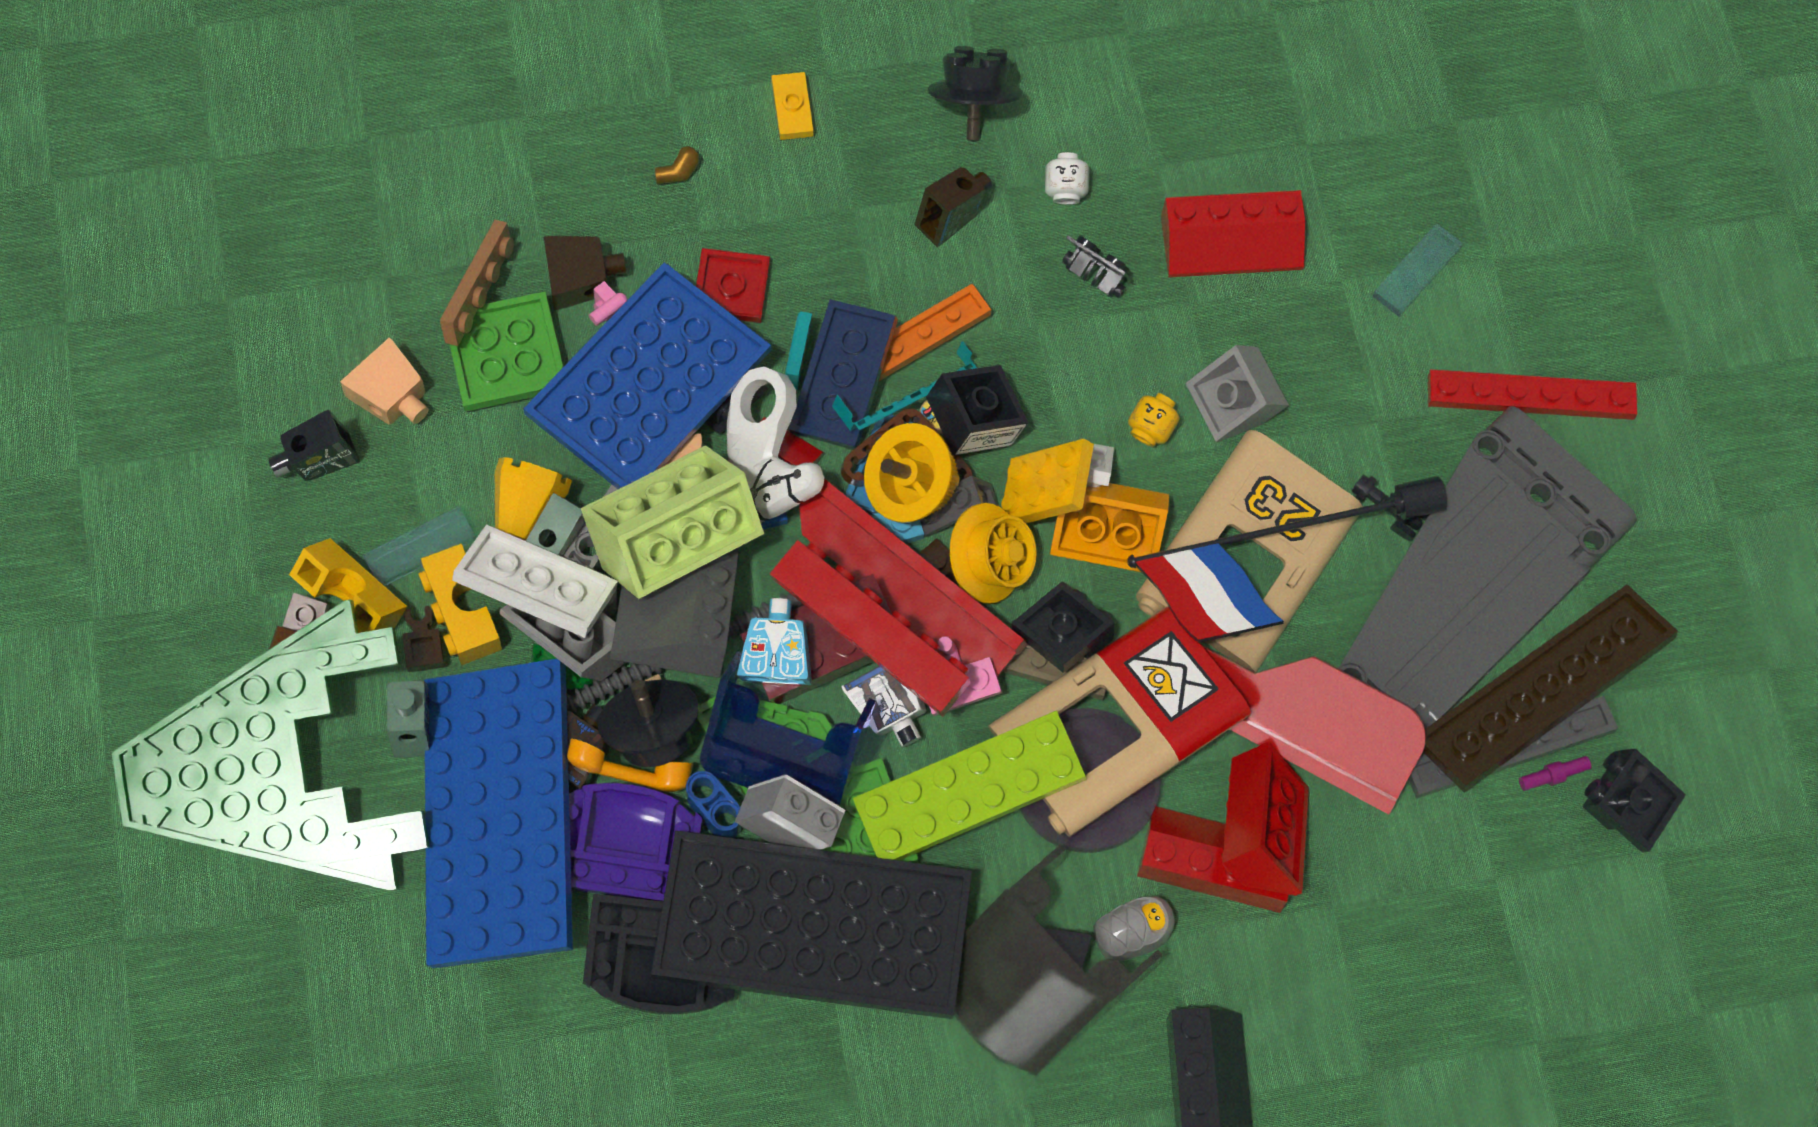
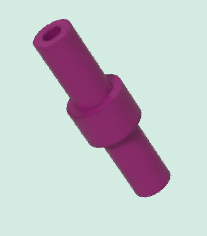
M1587 756L1565 763L1556 761L1544 765L1543 770L1519 777V785L1523 791L1545 784L1553 786L1566 782L1567 777L1590 770L1591 762Z

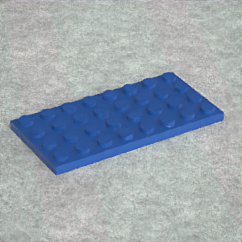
M558 659L425 679L424 681L429 686V750L425 751V821L430 848H426V966L441 968L573 950L566 665Z

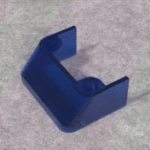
M737 651L720 679L700 754L702 767L705 771L712 773L718 778L747 788L786 774L839 806L862 749L876 700L868 699L856 725L849 723L835 724L829 730L825 741L757 717L760 708L758 696L751 689L736 684L742 655L741 652Z

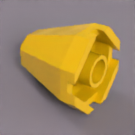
M502 457L499 458L495 469V528L526 541L552 494L555 493L564 499L569 492L572 480L569 478L562 479V475L555 471L525 461H521L518 467L512 465V458Z

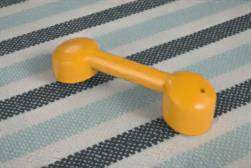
M570 739L567 752L568 761L582 771L666 792L685 789L694 764L669 762L664 765L655 766L654 773L605 761V753L602 750L577 739Z

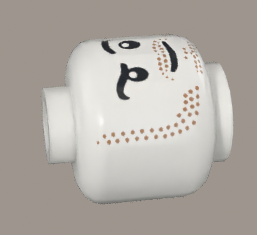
M1069 152L1059 153L1057 159L1049 161L1045 167V192L1053 198L1054 203L1063 205L1077 204L1080 202V198L1085 197L1089 192V166L1086 162L1078 159V154Z

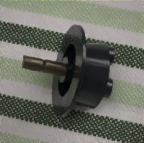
M970 46L954 47V53H948L943 57L945 80L935 82L928 87V93L937 99L968 104L966 139L968 140L980 139L981 120L979 118L981 117V105L1010 103L1022 97L1023 91L1019 87L1007 83L1011 60L1007 58L1006 50L989 49L987 53L974 52V48Z

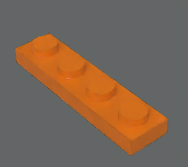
M973 284L968 285L895 328L879 381L991 316V308Z

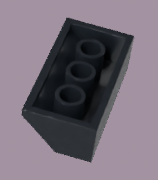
M1213 1008L1171 1010L1166 1019L1175 1126L1252 1127L1241 1014Z

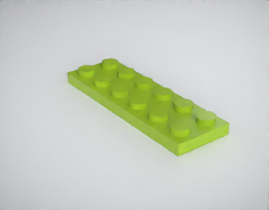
M1056 710L854 797L853 801L877 858L900 861L1087 780Z

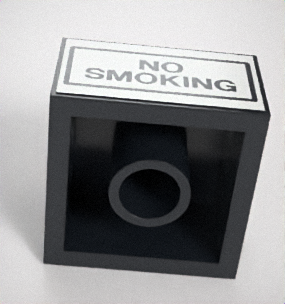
M1001 365L942 373L926 396L953 455L1012 446L1029 423Z

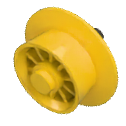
M980 503L966 509L955 523L950 539V562L957 583L963 591L981 603L999 602L1009 596L1015 587L1024 584L1031 576L1036 563L1035 539L1028 525L1022 519L1009 515L1004 509L995 504Z

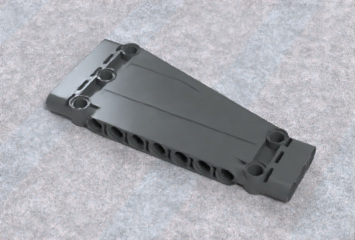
M1514 406L1508 407L1492 424L1476 435L1445 487L1447 509L1429 514L1338 668L1410 706L1420 716L1425 729L1451 711L1586 577L1591 571V567L1598 563L1601 557L1637 522L1636 514L1622 499L1523 411ZM1479 447L1488 449L1492 455H1484L1480 452ZM1531 494H1537L1541 496L1544 502L1540 503L1535 501L1531 497ZM1584 541L1593 543L1597 550L1587 548Z

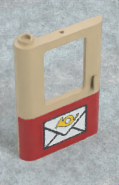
M1166 606L989 724L988 728L996 737L1056 710L1060 714L1096 689L1104 688L1140 731L1141 737L1137 741L1086 774L1087 780L1043 798V801L1052 813L1047 818L1058 835L1065 833L1068 837H1071L1250 716L1251 710L1244 697L1202 645L1182 628L1170 608Z

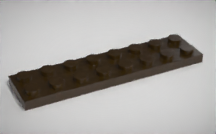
M1626 584L1425 729L1426 743L1423 753L1465 793L1676 639L1678 630Z

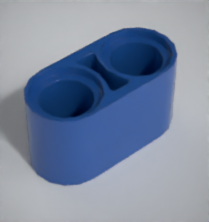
M698 771L692 774L686 783L687 802L691 809L702 817V822L714 836L736 838L741 833V825L734 822L730 826H721L716 822V819L724 813L732 814L736 818L740 810L739 804L712 773ZM699 786H707L713 791L707 798H698L693 792Z

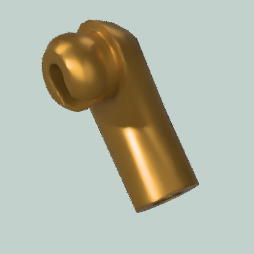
M685 146L680 149L672 165L655 167L656 183L664 184L688 180L699 163V155L693 147Z

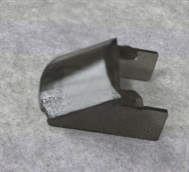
M1061 845L1054 849L1009 890L1006 888L964 932L954 1012L961 1026L988 1053L1007 1065L1011 1064L1035 1076L1040 1074L1157 968L1163 957L1159 950L1155 951L1132 973L1119 961L1104 959L1084 973L1035 920V917L1049 904L1051 892L1044 879L1061 865L1065 849Z

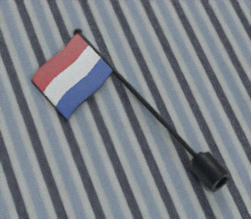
M1439 476L1395 485V493L1390 494V501L1135 558L1132 554L1128 557L1127 563L1131 568H1136L1137 566L1159 590L1178 623L1198 643L1281 625L1284 624V621L1263 602L1244 570L1221 547L1222 545L1392 508L1394 514H1400L1403 520L1445 511L1447 509L1446 492Z

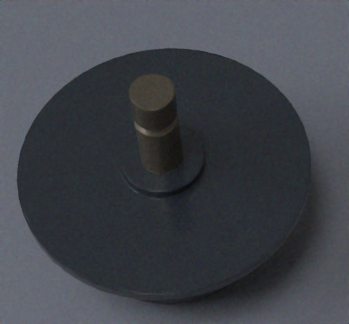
M661 679L644 682L643 680H636L630 687L619 692L604 706L598 719L599 734L609 747L622 752L624 758L633 765L640 767L664 765L681 756L691 744L693 737L691 728L699 714L698 699L688 686L677 681Z

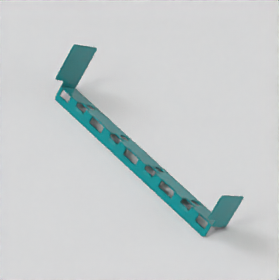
M962 341L957 350V355L964 362L965 366L957 371L977 368L971 360L972 352ZM936 381L926 388L922 387L903 397L902 400L895 401L876 411L875 414L868 415L855 423L852 422L853 414L839 395H836L832 407L850 431L856 428L862 430L927 396Z

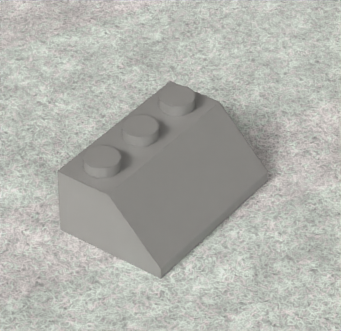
M510 605L500 609V615L580 677L602 681L625 663L624 661L610 659L616 622L603 612L586 638Z

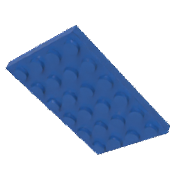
M664 262L524 407V415L614 487L620 489L663 467L732 394L741 378L749 370L755 369L771 352V345Z

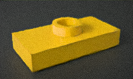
M805 72L771 75L780 140L813 137V124Z

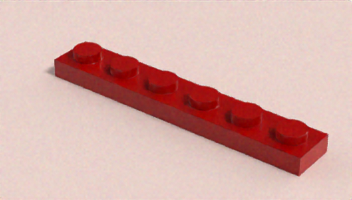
M1430 369L1428 373V407L1505 411L1508 407L1514 406L1524 413L1634 420L1637 416L1636 383Z

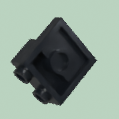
M1063 581L1012 622V630L1062 673L1067 671L1083 656L1087 659L1114 639V622L1110 615L1102 609L1098 610L1087 601L1082 592L1072 589Z
M1636 748L1614 751L1603 763L1606 771L1602 778L1594 780L1586 788L1584 795L1588 799L1582 807L1606 829H1616L1639 851L1650 852L1686 794Z

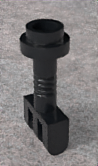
M1363 474L1351 490L1356 494L1355 498L1360 502L1365 497L1375 504L1390 501L1388 495H1385L1384 492L1374 486L1377 479L1372 475L1367 477ZM1392 508L1384 509L1396 518L1390 529L1408 541H1412L1416 535L1412 529L1419 530L1423 525L1420 519L1426 520L1429 516L1427 514L1403 520L1400 514H1394Z

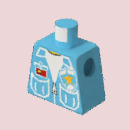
M772 598L769 603L768 618H751L737 676L742 681L811 685L807 627L801 620H790L791 600Z

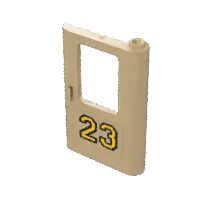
M1248 430L1166 550L1216 540L1227 526H1232L1243 534L1363 506L1353 495L1266 435L1256 430ZM1359 515L1251 539L1283 562L1284 567L1263 598V602L1284 621V624L1241 633L1237 637L1227 636L1205 642L1235 663L1257 673ZM1147 578L1137 592L1136 598L1139 601V608L1146 614L1153 616L1166 606L1168 607L1159 590Z

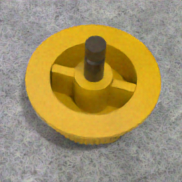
M906 423L891 428L876 441L865 464L864 485L868 499L878 513L892 521L909 523L921 520L931 515V513H935V511L938 512L939 509L950 501L954 490L959 484L958 467H956L957 463H955V459H953L944 439L930 427L918 423Z

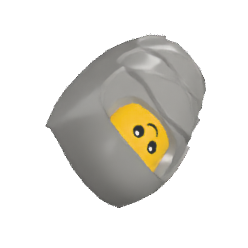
M1158 896L1137 898L1113 909L1099 918L1093 928V934L1101 953L1107 960L1119 962L1139 957L1158 949L1168 941L1175 924L1173 909L1166 900Z

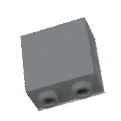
M785 774L749 786L735 823L772 844L820 850L832 846L845 809Z

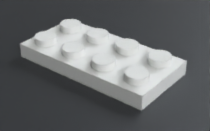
M487 524L454 569L452 578L454 582L586 638L615 593L618 583L615 579Z

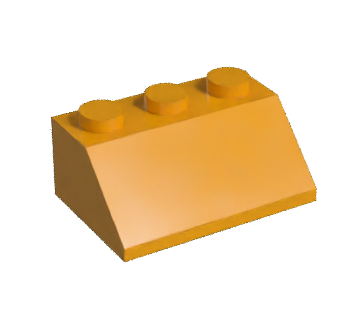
M1109 483V486H1086L1083 508L1057 515L1050 555L1141 572L1137 566L1136 568L1129 567L1127 559L1132 554L1135 558L1160 551L1168 514L1169 494Z

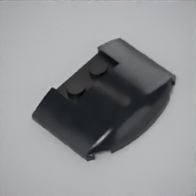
M593 894L583 984L589 989L591 986L601 996L616 1004L655 1014L696 1013L711 1009L724 1001L726 1004L734 999L735 990L651 978L663 901Z

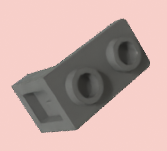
M972 475L959 481L950 501L939 509L938 512L935 511V513H931V515L920 520L924 536H931L955 524L961 514L973 505L991 503L998 506L991 483Z

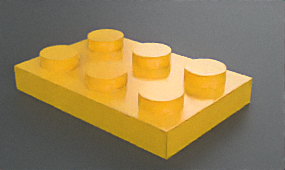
M1083 438L1011 458L1007 471L1008 476L1004 497L1001 502L1002 509L1009 515L1022 519L1025 523L1081 510L1084 503L1094 444Z

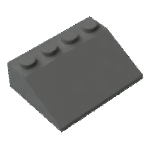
M739 547L640 599L622 586L610 659L719 678L727 647Z

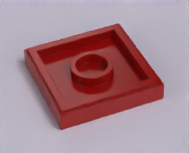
M702 248L696 287L738 320L761 323L770 256Z

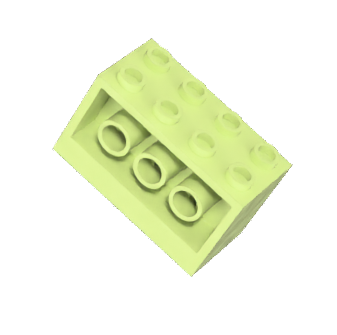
M706 445L581 508L602 569L638 599L764 534L745 473Z

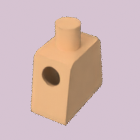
M390 338L340 381L344 395L349 400L387 424H393L403 414L412 423L417 424L425 418L429 411L428 407L419 400L426 392L423 380Z

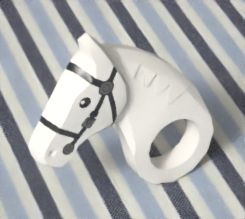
M764 366L749 370L741 378L731 394L727 417L728 461L745 473L760 522L777 517L814 497L821 491L824 484V475L818 464L802 463L795 466L778 458L782 441L797 407L796 389L787 375ZM771 383L776 394L774 409L765 420L756 423L752 418L750 410L752 398L761 386Z

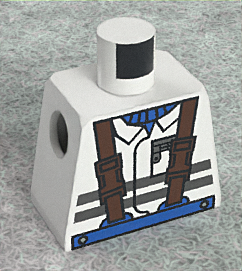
M880 666L841 686L844 693L876 734L882 736L894 731L901 747L908 746L921 738L913 719L926 712L924 702Z

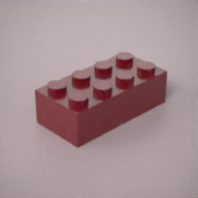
M874 574L852 583L862 592L866 587L872 590L883 600L880 606L892 614ZM803 605L791 611L790 620H801L807 627L811 685L762 682V685L771 703L781 704L873 662V660ZM748 631L740 634L744 643Z

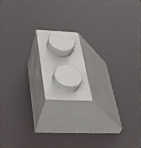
M1235 345L1185 383L1216 442H1221L1260 426L1289 406L1259 348L1254 346Z

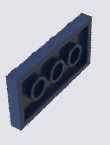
M829 300L797 401V407L790 423L789 431L792 434L851 449L859 446L864 429L858 430L856 428L850 431L832 405L836 395H839L853 414V423L868 416L898 321L896 315Z

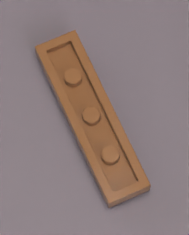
M494 220L440 318L445 343L458 346L464 334L470 332L473 318L478 308L484 306L487 292L491 284L498 280L500 268L505 258L511 256L514 240L510 237L507 222Z

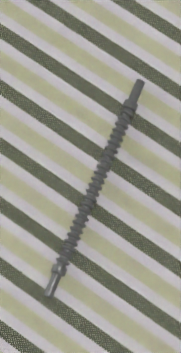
M783 593L780 594V598L792 601L791 611L794 607L797 609L803 606L790 593L786 596ZM762 602L761 608L753 606L750 613L744 610L742 617L734 615V620L729 623L728 637L736 639L737 633L742 634L746 632L745 630L749 628L751 618H768L769 604ZM631 663V668L626 669V667H622V672L617 674L614 671L610 678L606 677L601 682L593 680V685L590 687L585 684L582 691L575 688L573 695L566 693L567 710L575 714L577 712L576 708L581 706L582 709H586L588 702L593 705L596 703L595 699L597 698L605 700V695L608 693L614 696L616 689L623 691L625 685L630 687L634 681L643 680L644 676L651 678L653 672L661 674L662 668Z

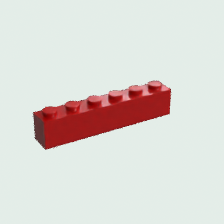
M797 540L769 573L772 579L943 717L971 684L969 677L965 675L969 669L953 656L947 660L937 652L940 646L923 633L918 637L908 628L912 624L896 610L890 614L880 606L883 600L872 590L866 587L862 592L852 584L855 579L854 576L838 564L834 569L824 561L827 555L816 545L809 542L805 546Z

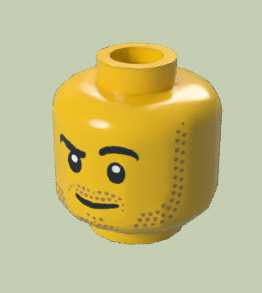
M1157 393L1156 397L1143 396L1128 418V425L1132 429L1130 434L1138 441L1150 447H1154L1155 444H1165L1180 420L1179 414L1173 408L1176 403L1161 393Z

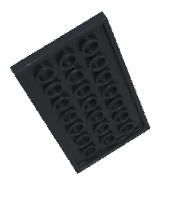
M675 830L651 978L953 1019L972 871Z

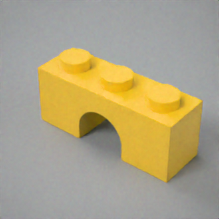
M331 538L303 548L289 574L314 598L329 594L343 601L353 600L358 633L389 627L395 628L407 608V605Z
M462 543L421 558L424 571L418 573L425 593L432 591L436 603L430 605L437 624L445 622L449 634L444 635L443 639L450 656L458 655L461 666L502 650L498 633L487 606L475 611H464L456 606L460 595L472 590L452 581L454 569L466 554Z

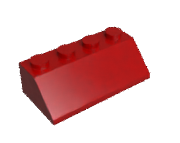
M1301 190L1165 198L1161 223L1168 278L1304 269L1305 215Z
M1269 742L1232 757L1229 793L1226 802L1227 815L1226 826L1224 827V849L1221 859L1225 870L1229 874H1233L1243 886L1297 896L1302 894L1309 787Z
M1153 806L1137 873L1138 877L1278 913L1282 911L1287 903L1288 894L1243 886L1233 874H1229L1225 870L1221 856L1224 849V827L1226 824Z

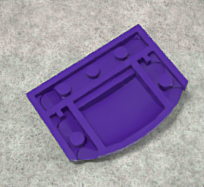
M589 784L582 786L581 790L578 789L569 793L571 891L663 901L675 830L700 834L702 817L696 812L695 816H693L682 805L678 804L679 800L669 795L631 784Z

